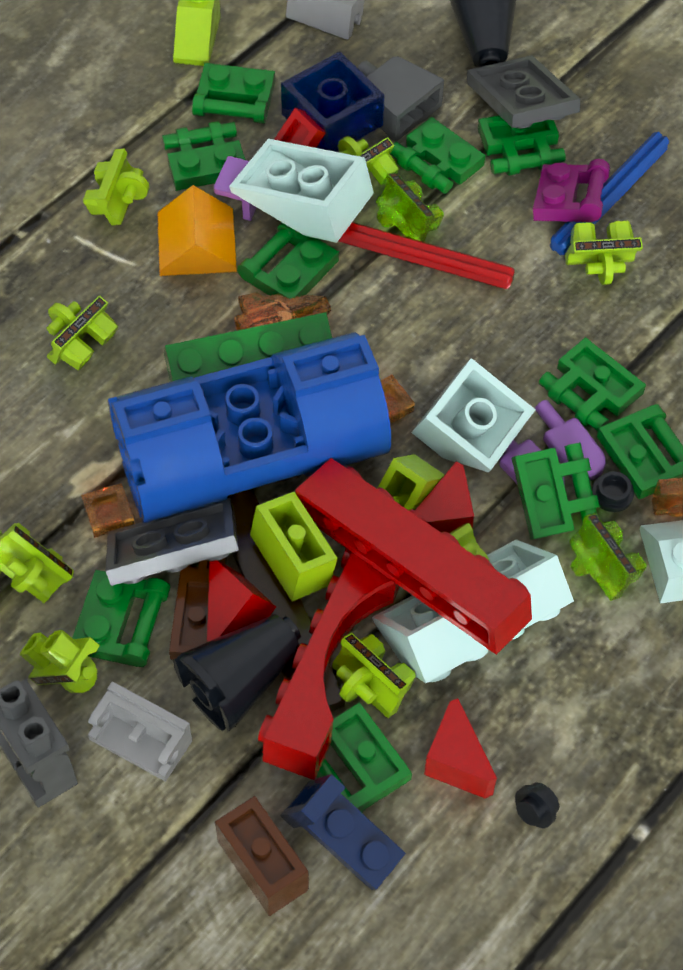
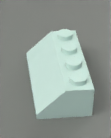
M514 540L487 555L495 570L509 579L515 578L519 580L531 593L532 620L513 639L520 637L525 632V628L532 624L554 618L560 613L561 608L574 602L557 555L518 540ZM413 595L372 617L374 624L400 662L405 663L415 672L416 678L426 684L443 680L450 675L453 668L466 661L478 660L488 653L486 647Z

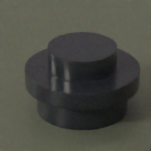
M611 471L595 480L592 493L598 496L601 509L609 512H620L631 505L634 497V488L626 475Z
M538 782L524 785L515 794L517 813L525 823L538 828H547L556 820V813L560 808L559 801L554 792L546 785Z

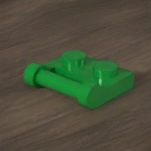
M204 63L197 93L194 94L193 115L205 116L206 113L243 117L253 119L254 123L265 124L275 85V71Z
M281 222L277 227L278 232L251 259H244L237 266V271L246 282L293 309L339 261V251L317 238L304 236ZM288 242L295 246L269 274L262 270Z
M659 404L651 405L604 425L598 429L597 433L598 440L619 471L629 478L633 485L634 493L639 500L683 481V445L665 421L666 413ZM646 429H652L675 462L674 465L671 466Z
M95 570L72 638L91 637L100 645L97 651L88 655V657L135 667L146 666L150 655V650L147 647L161 603L167 601L171 588L170 584L158 578H148L135 584L120 583L111 586L106 572ZM134 599H145L131 643L120 644Z
M360 702L333 718L330 745L362 787L361 790L351 795L347 788L341 794L360 812L363 813L365 809L411 780L412 772ZM324 758L316 777L320 778L332 774L343 784L331 765Z

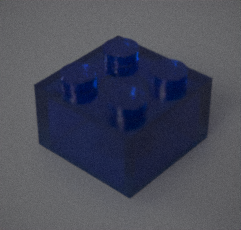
M339 51L281 82V112L288 119L294 108L304 110L326 132L316 148L337 152L339 151L338 141L344 137L349 136L357 141L383 126L384 94Z

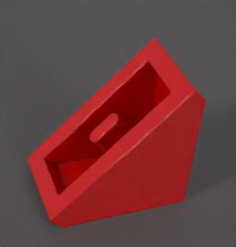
M457 461L416 508V511L425 518L427 523L441 533H451L467 523H470L473 529L474 512L464 465Z
M218 560L209 561L207 642L270 616L276 609V606L241 573Z
M457 698L448 704L426 757L424 775L482 798H487L494 793L497 777Z

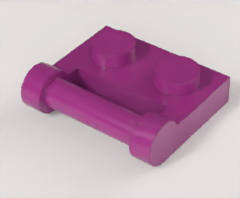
M594 159L588 165L544 164L533 205L534 221L594 222L599 220L603 209L601 202L603 184L607 181L610 172L608 162L603 159ZM579 184H588L586 198L581 202H576Z

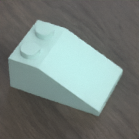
M267 139L229 186L233 194L302 235L335 243L338 242L374 194L365 157L273 139Z

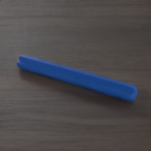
M660 132L653 133L603 184L601 194L603 209L599 220L668 149L669 139L667 136H662ZM599 220L591 223L595 225ZM566 222L551 237L550 248L552 251H556L559 255H565L571 245V230L574 225L590 222Z

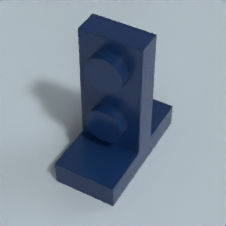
M332 774L310 780L280 816L293 828L303 827L368 888L377 890L406 853L341 794L346 787Z

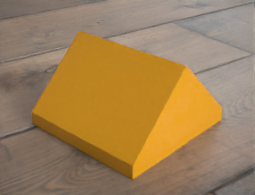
M192 185L158 211L160 276L237 272L232 207Z

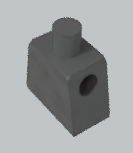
M392 57L379 68L369 61H363L355 71L354 78L361 83V109L395 142L442 106L444 79L400 57Z

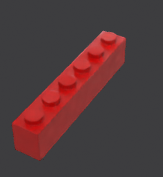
M330 458L295 489L296 495L321 531L497 655L532 620L531 593H529L522 582L515 578L509 579L495 570L490 561L479 554L473 555L460 546L456 538L450 533H441L429 525L419 512L413 509L407 510L398 504L389 492L381 487L377 489L363 480L362 476L350 466L344 467Z

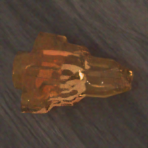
M255 292L238 296L242 314L235 316L234 320L236 330H242L324 312L328 315L331 312V306L326 296L301 295L289 299L281 294L263 296Z

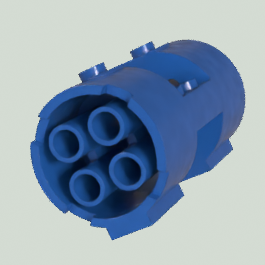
M356 332L272 354L269 358L195 378L190 376L108 399L110 418L115 438L118 440L123 468L140 518L142 517L143 523L227 500L228 495L298 475L311 476L330 458L346 466L388 454L391 449L390 419L379 378V367L365 334L360 336Z

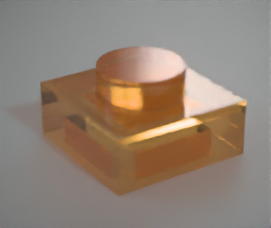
M393 375L380 380L387 403L390 424L414 412V401Z
M683 478L658 479L651 501L654 515L669 514L672 517L683 516Z
M122 483L81 495L94 538L106 535L108 531L135 524Z

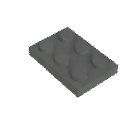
M533 55L467 70V84L512 128H527L533 123L545 120H561L566 115L580 112V98Z
M231 498L147 523L141 522L108 531L106 574L110 585L113 586L120 583L135 584L152 574L163 571L169 573L178 572L185 569L189 564L206 559L210 561L221 560L229 556L231 552L239 551L236 516Z

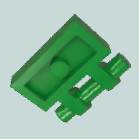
M500 115L478 120V132L487 156L502 154L503 157L490 161L492 174L506 172L509 176L519 174L522 169L534 167L542 170L544 164L564 163L566 160L563 148L550 150L549 145L558 144L559 132L554 120L533 123L527 128H512ZM534 149V153L522 155L517 153L519 150Z
M430 117L407 135V147H404L399 142H395V146L390 155L397 159V164L406 171L412 170L422 177L421 181L430 189L437 188L443 194L448 193L453 186V182L448 178L461 185L485 165L486 158L485 154L433 117Z
M219 121L210 122L208 127L188 130L187 127L178 128L176 133L162 135L165 150L179 148L180 150L167 154L168 165L176 191L188 189L192 185L199 187L215 184L228 156L245 160L239 140L226 143L224 141L226 138L237 137L234 122L220 124ZM205 142H211L212 144L210 146L192 149L191 146Z
M586 337L559 359L557 369L564 374L560 379L548 371L539 380V385L548 391L550 399L557 404L563 403L575 413V418L584 426L590 425L596 431L610 422L609 419L600 413L604 407L615 416H619L644 394L646 387L644 382ZM579 386L591 397L585 401L573 389Z
M581 442L564 446L568 460L566 463L559 464L556 447L511 458L530 540L575 530L571 516L572 513L580 512L583 528L594 526L588 516L596 515L598 517L596 508H599L600 505L598 496L592 493L587 472L591 471L589 458H584ZM571 475L576 499L568 501L563 477Z

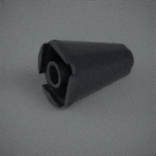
M450 0L473 63L483 67L506 61L509 53L516 0Z
M272 614L181 653L180 656L173 660L174 669L184 688L189 684L191 685L192 690L197 696L192 701L218 729L221 731L227 729L228 732L238 725L296 655L300 646L298 640L301 638V633L289 617L281 618L276 614Z

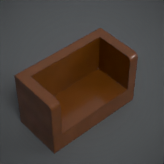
M255 796L215 821L218 843L269 917L308 891L309 873L307 868Z

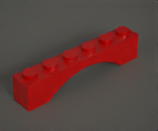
M347 548L341 561V567L344 569L340 577L333 575L328 585L325 600L328 603L324 610L318 608L313 616L309 629V634H312L308 645L301 643L298 647L293 661V668L296 669L291 680L284 678L276 697V704L279 705L274 716L267 715L258 735V741L263 743V762L315 780L332 739L334 719L326 699L324 675L329 660L342 638L356 624L373 612L393 604L400 589L399 585Z

